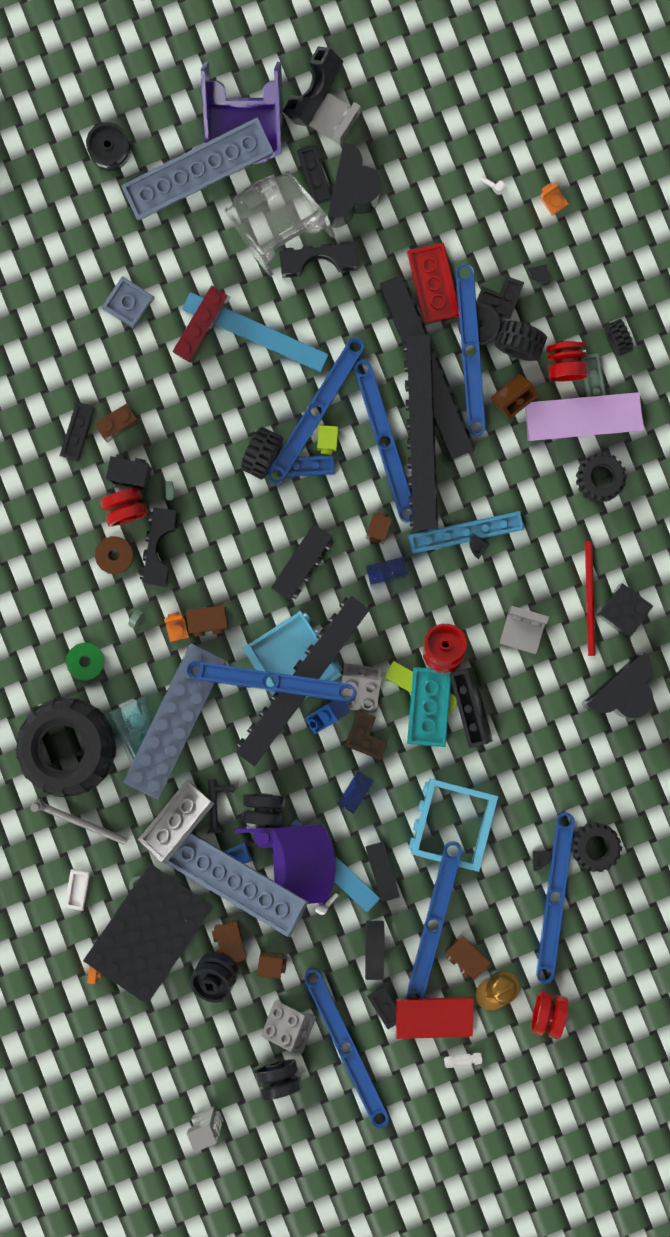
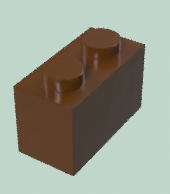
M519 374L490 398L497 410L510 420L539 395L533 384Z
M125 404L94 424L103 439L109 442L139 424L128 404Z
M379 511L377 514L373 513L366 539L384 544L392 520L388 518V514Z
M224 605L186 610L189 634H194V637L205 636V632L213 631V634L224 633V629H228Z
M238 920L215 925L212 936L214 942H218L219 949L216 952L229 956L234 962L246 960L247 955Z
M462 934L445 950L448 954L446 958L453 965L457 963L462 968L460 972L467 979L471 977L475 980L490 964L489 960Z
M261 951L257 976L281 979V973L285 974L287 959H283L284 953Z

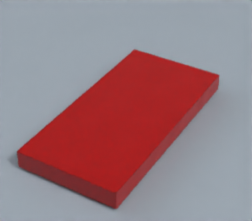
M444 242L408 250L407 256L424 325L458 318V300Z
M472 997L396 999L395 1037L396 1039L473 1037L474 999Z

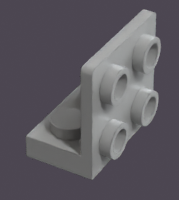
M328 93L317 109L309 126L341 145L360 115L361 106L355 102L352 106H349Z
M514 606L509 607L500 644L536 654L549 616Z
M344 663L342 683L351 684L357 691L356 698L352 702H346L349 709L376 712L382 677L381 668ZM345 688L342 692L344 698H350L353 694L351 688Z
M274 1001L261 1036L289 1052L303 1053L317 1016L311 1013H301L279 1001Z

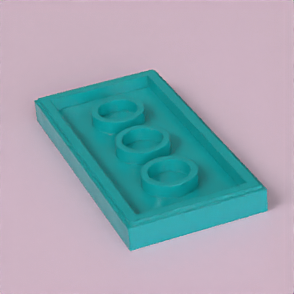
M413 667L407 744L446 747L451 688L449 673H439L430 668Z

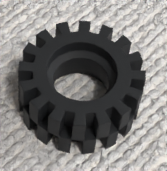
M622 319L605 325L607 340L617 357L633 351L630 332H628V328Z

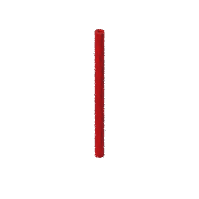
M585 541L588 656H596L592 541Z

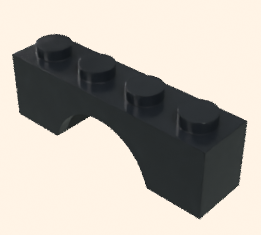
M317 47L309 62L312 69L310 87L301 96L291 95L282 111L296 125L309 126L344 62L331 48Z
M341 242L340 245L336 246L322 244L321 247L313 248V246H303L302 249L297 250L290 247L279 251L282 278L301 277L305 266L314 260H326L332 263L338 273L357 271L358 267L356 247L351 242Z
M154 507L153 512L149 513L148 523H151V528L146 533L148 548L147 550L144 549L143 561L146 562L145 568H141L140 580H143L142 583L144 585L167 588L170 569L159 560L157 548L160 540L166 534L175 532L178 516L176 510Z

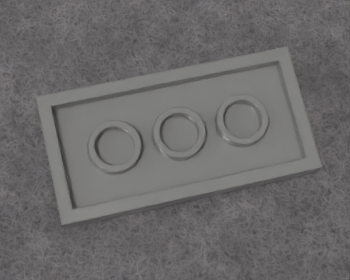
M186 780L138 840L160 862L166 864L214 803L190 781Z

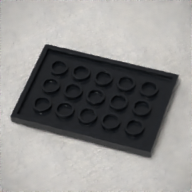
M149 863L83 959V962L148 1005L213 906Z

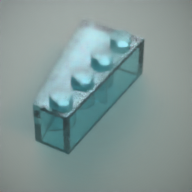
M145 695L107 713L131 764L150 727Z

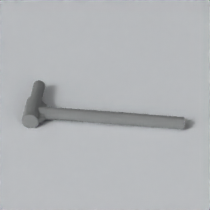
M41 798L35 799L31 804L30 809L33 812L42 810L123 845L127 839L122 835L45 804Z

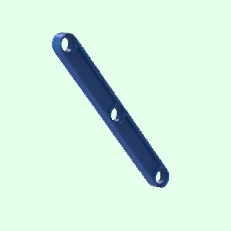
M462 264L456 270L468 430L473 436H481L486 429L475 278L472 266ZM463 267H467L471 272L470 276L466 279L462 278L459 274L460 269ZM470 345L474 346L477 350L474 356L466 354V348ZM475 422L481 423L482 431L474 432L472 424Z
M352 338L348 341L268 472V479L272 484H281L285 480L363 353L364 343L361 339ZM354 342L359 343L361 349L357 352L350 349V345ZM318 406L322 412L320 415L314 416L311 414V408ZM278 470L282 473V477L280 480H273L271 473Z
M360 360L355 364V375L400 520L404 523H410V519L403 518L402 511L410 509L413 512V507H409V496L411 494L372 366L368 361ZM359 365H367L368 372L360 374L357 369ZM383 436L391 440L390 445L387 447L380 444V439Z
M193 661L187 666V674L195 680L341 702H352L357 696L355 687L348 683ZM195 665L201 667V672L197 676L191 673V669ZM270 676L276 678V684L273 687H269L266 684V680ZM345 688L353 690L350 698L343 697L342 692Z
M567 812L560 813L556 818L536 968V977L543 984H548L553 980L556 967L575 823L574 817ZM564 815L569 816L571 819L568 826H562L560 823V819ZM553 892L560 894L561 898L557 903H553L550 900V895ZM543 969L550 971V977L546 980L540 978V972Z
M450 841L444 846L406 992V999L413 993L418 994L420 998L425 996L461 857V846L456 841ZM449 846H456L458 853L454 856L447 853ZM430 920H437L439 922L437 929H430L428 927Z
M311 968L306 971L304 976L309 992L372 1124L377 1128H384L389 1121L388 1113L320 971ZM311 972H315L319 977L315 983H311L307 979L308 974ZM343 1043L351 1044L352 1050L349 1053L342 1052L341 1045ZM376 1114H384L386 1117L385 1121L377 1123L374 1120Z

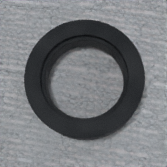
M366 920L365 980H383L385 951L384 921Z

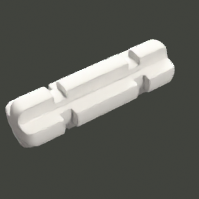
M481 1053L444 1058L446 1068H453L455 1065L456 1067L469 1066L472 1063L475 1065L482 1064Z

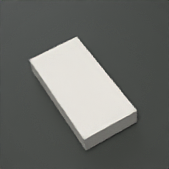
M71 869L64 908L84 911L91 872Z

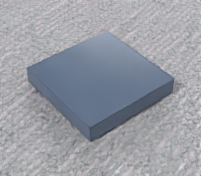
M122 276L101 308L135 329L154 300V296Z

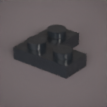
M506 276L500 293L482 286L477 301H485L492 304L501 316L510 319L524 282Z

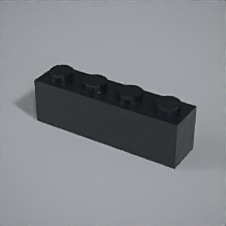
M313 524L271 589L289 601L292 598L296 600L302 591L299 589L302 583L307 584L313 575L310 573L314 566L317 568L323 560L320 556L324 550L328 552L334 542L331 541L333 536Z
M474 667L449 673L469 748L492 742L493 738Z

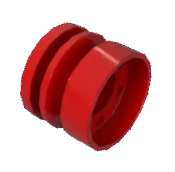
M563 341L547 346L546 352L551 354L547 357V360L556 362V364L548 367L549 380L565 382L589 377L588 363L579 361L587 357V352H583L587 349V344L585 342Z

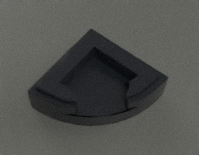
M547 265L527 269L529 276L536 282L543 285L550 284Z
M472 532L469 545L477 559L481 557L489 542Z
M532 851L533 871L540 870L549 863L552 858V851Z

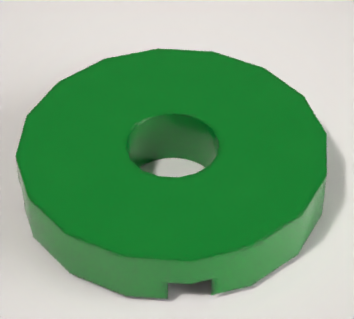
M91 643L76 644L67 654V670L78 680L88 681L95 679L104 668L105 659L102 651ZM84 656L90 658L91 662L88 667H83L80 664V660Z

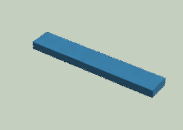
M517 511L439 528L438 530L408 535L412 554L467 543L472 532L485 539L522 531L524 526L521 512Z
M295 819L290 825L303 824L298 819ZM336 857L334 882L361 908L368 912L380 898Z

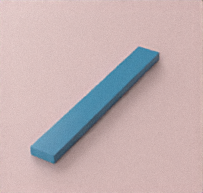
M190 292L182 310L194 315L204 298ZM224 308L215 323L220 328L320 373L328 358V354L227 308Z

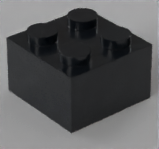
M116 454V457L110 456L106 480L111 484L130 488L139 487L141 490L148 491L152 468L146 460L135 458V461H132L127 456Z
M621 583L600 609L597 616L629 638L653 608V605Z

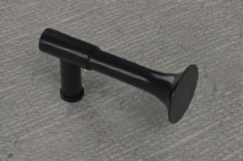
M208 780L209 799L214 805L210 809V828L205 834L225 833L220 829L218 822L217 793H234V784L217 786V780Z

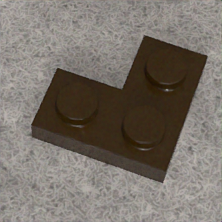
M358 710L344 746L380 760L387 742L370 735L376 717Z

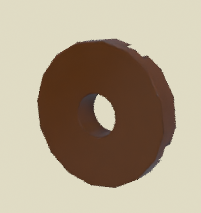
M107 537L98 544L95 550L97 565L108 574H120L126 571L133 562V550L130 544L121 537ZM112 550H117L120 554L119 558L115 561L109 558V553Z

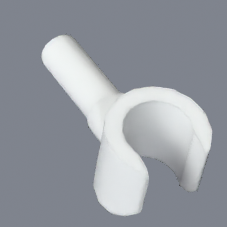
M483 176L480 178L497 195L502 194L506 190V185L501 180L495 184Z
M335 893L325 905L318 903L315 912L320 915L325 914L329 906L339 895Z

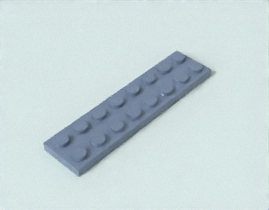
M257 117L121 185L136 219L140 221L273 155L274 151Z
M192 643L189 644L122 782L157 800L214 685V682L192 679L187 674V666L193 661L223 665L225 660ZM198 665L193 666L191 669V673L194 676L199 675L201 672V667Z
M192 832L166 862L169 866L287 937H291L308 904V901Z

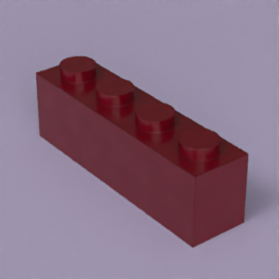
M211 285L172 352L187 362L192 363L231 297Z

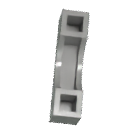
M215 1107L193 1115L191 1120L194 1126L188 1129L187 1136L195 1153L217 1143L223 1118L220 1111H216Z

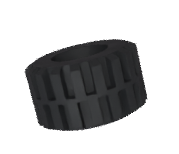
M503 321L495 341V346L503 353L526 361H538L542 355L547 335L538 328L522 322Z
M260 427L255 432L241 461V470L261 480L264 479L280 452L283 436Z
M597 453L588 457L579 466V470L576 473V485L579 486V492L584 494L583 497L589 498L591 502L597 501V503L608 502L623 491L622 489L625 487V480L627 479V475H625L626 469L622 467L621 460L617 461L616 456H609V453ZM597 467L606 469L611 475V484L605 489L596 487L591 481V472Z
M598 822L586 823L585 826L579 827V830L573 834L571 852H573V858L580 866L591 872H603V870L608 871L612 865L615 866L617 864L616 860L621 857L620 851H622V846H620L621 840L618 838V834L611 827ZM593 836L603 837L607 844L605 853L599 858H591L586 853V843Z

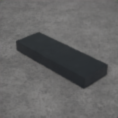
M315 145L297 150L313 205L330 201L332 197Z
M76 401L59 455L60 457L79 462L95 407Z
M384 841L365 846L381 903L399 898L400 895Z

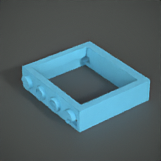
M429 778V782L425 781L423 793H426L424 801L420 800L418 811L421 812L420 818L415 819L413 830L416 831L415 837L410 839L408 849H411L412 855L441 861L442 855L419 850L435 786L487 799L472 862L460 860L458 867L479 872L498 796Z

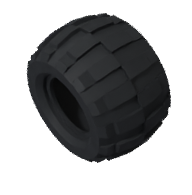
M76 698L52 699L33 709L19 728L17 748H15L16 759L19 761L24 777L41 792L54 795L55 797L78 796L97 787L111 771L114 758L116 757L115 733L112 725H110L105 717L106 715L87 701ZM60 725L76 729L85 742V753L81 762L74 768L64 771L53 769L47 765L40 751L41 741L45 733L51 728Z

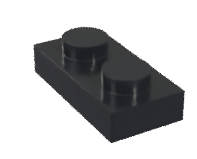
M383 985L367 995V997L389 1030L396 1025V1004Z

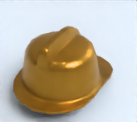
M501 972L492 976L478 986L476 990L477 1003L481 1008L491 1011L507 1005L518 996L520 992L519 981L515 975L509 972Z

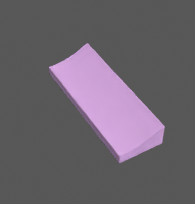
M640 392L531 402L525 407L528 441L644 431Z

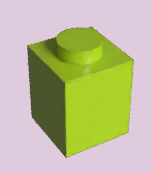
M319 425L317 451H321V454L332 455V452H336L338 427Z

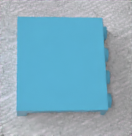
M299 611L258 639L242 647L256 670L293 675L295 673L293 668L299 660L303 661L307 656L305 651L311 644L315 645L319 640L316 638L319 632L317 629L312 630L309 625L312 621L307 613L302 614ZM338 661L331 662L320 677L321 680L334 681L342 676L340 672L343 669ZM273 676L268 677L266 680L267 686L273 687L276 684V678Z

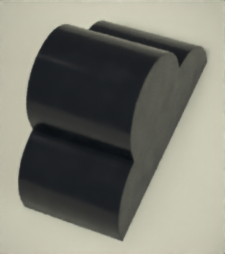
M346 142L343 143L328 213V227L333 228L346 225L352 219L354 213L366 214L373 211L377 207L381 195L380 176L374 169L363 166V158L359 149Z
M645 652L635 655L581 704L587 710L594 713L614 711L617 715L626 718H638L645 715L653 704V693L646 683L652 673V663Z

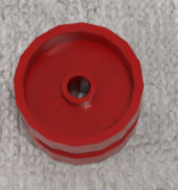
M139 487L122 490L100 500L102 509L104 511H111L105 517L108 527L127 524L148 515L146 504L137 503L143 498Z
M439 624L432 627L424 640L423 658L425 663L432 670L439 673H449L458 669L464 661L467 648V639L464 632L452 624Z
M540 991L533 1010L531 1033L542 1036L547 1029L549 1038L559 1040L567 1018L568 998L557 995L552 1001L550 993Z

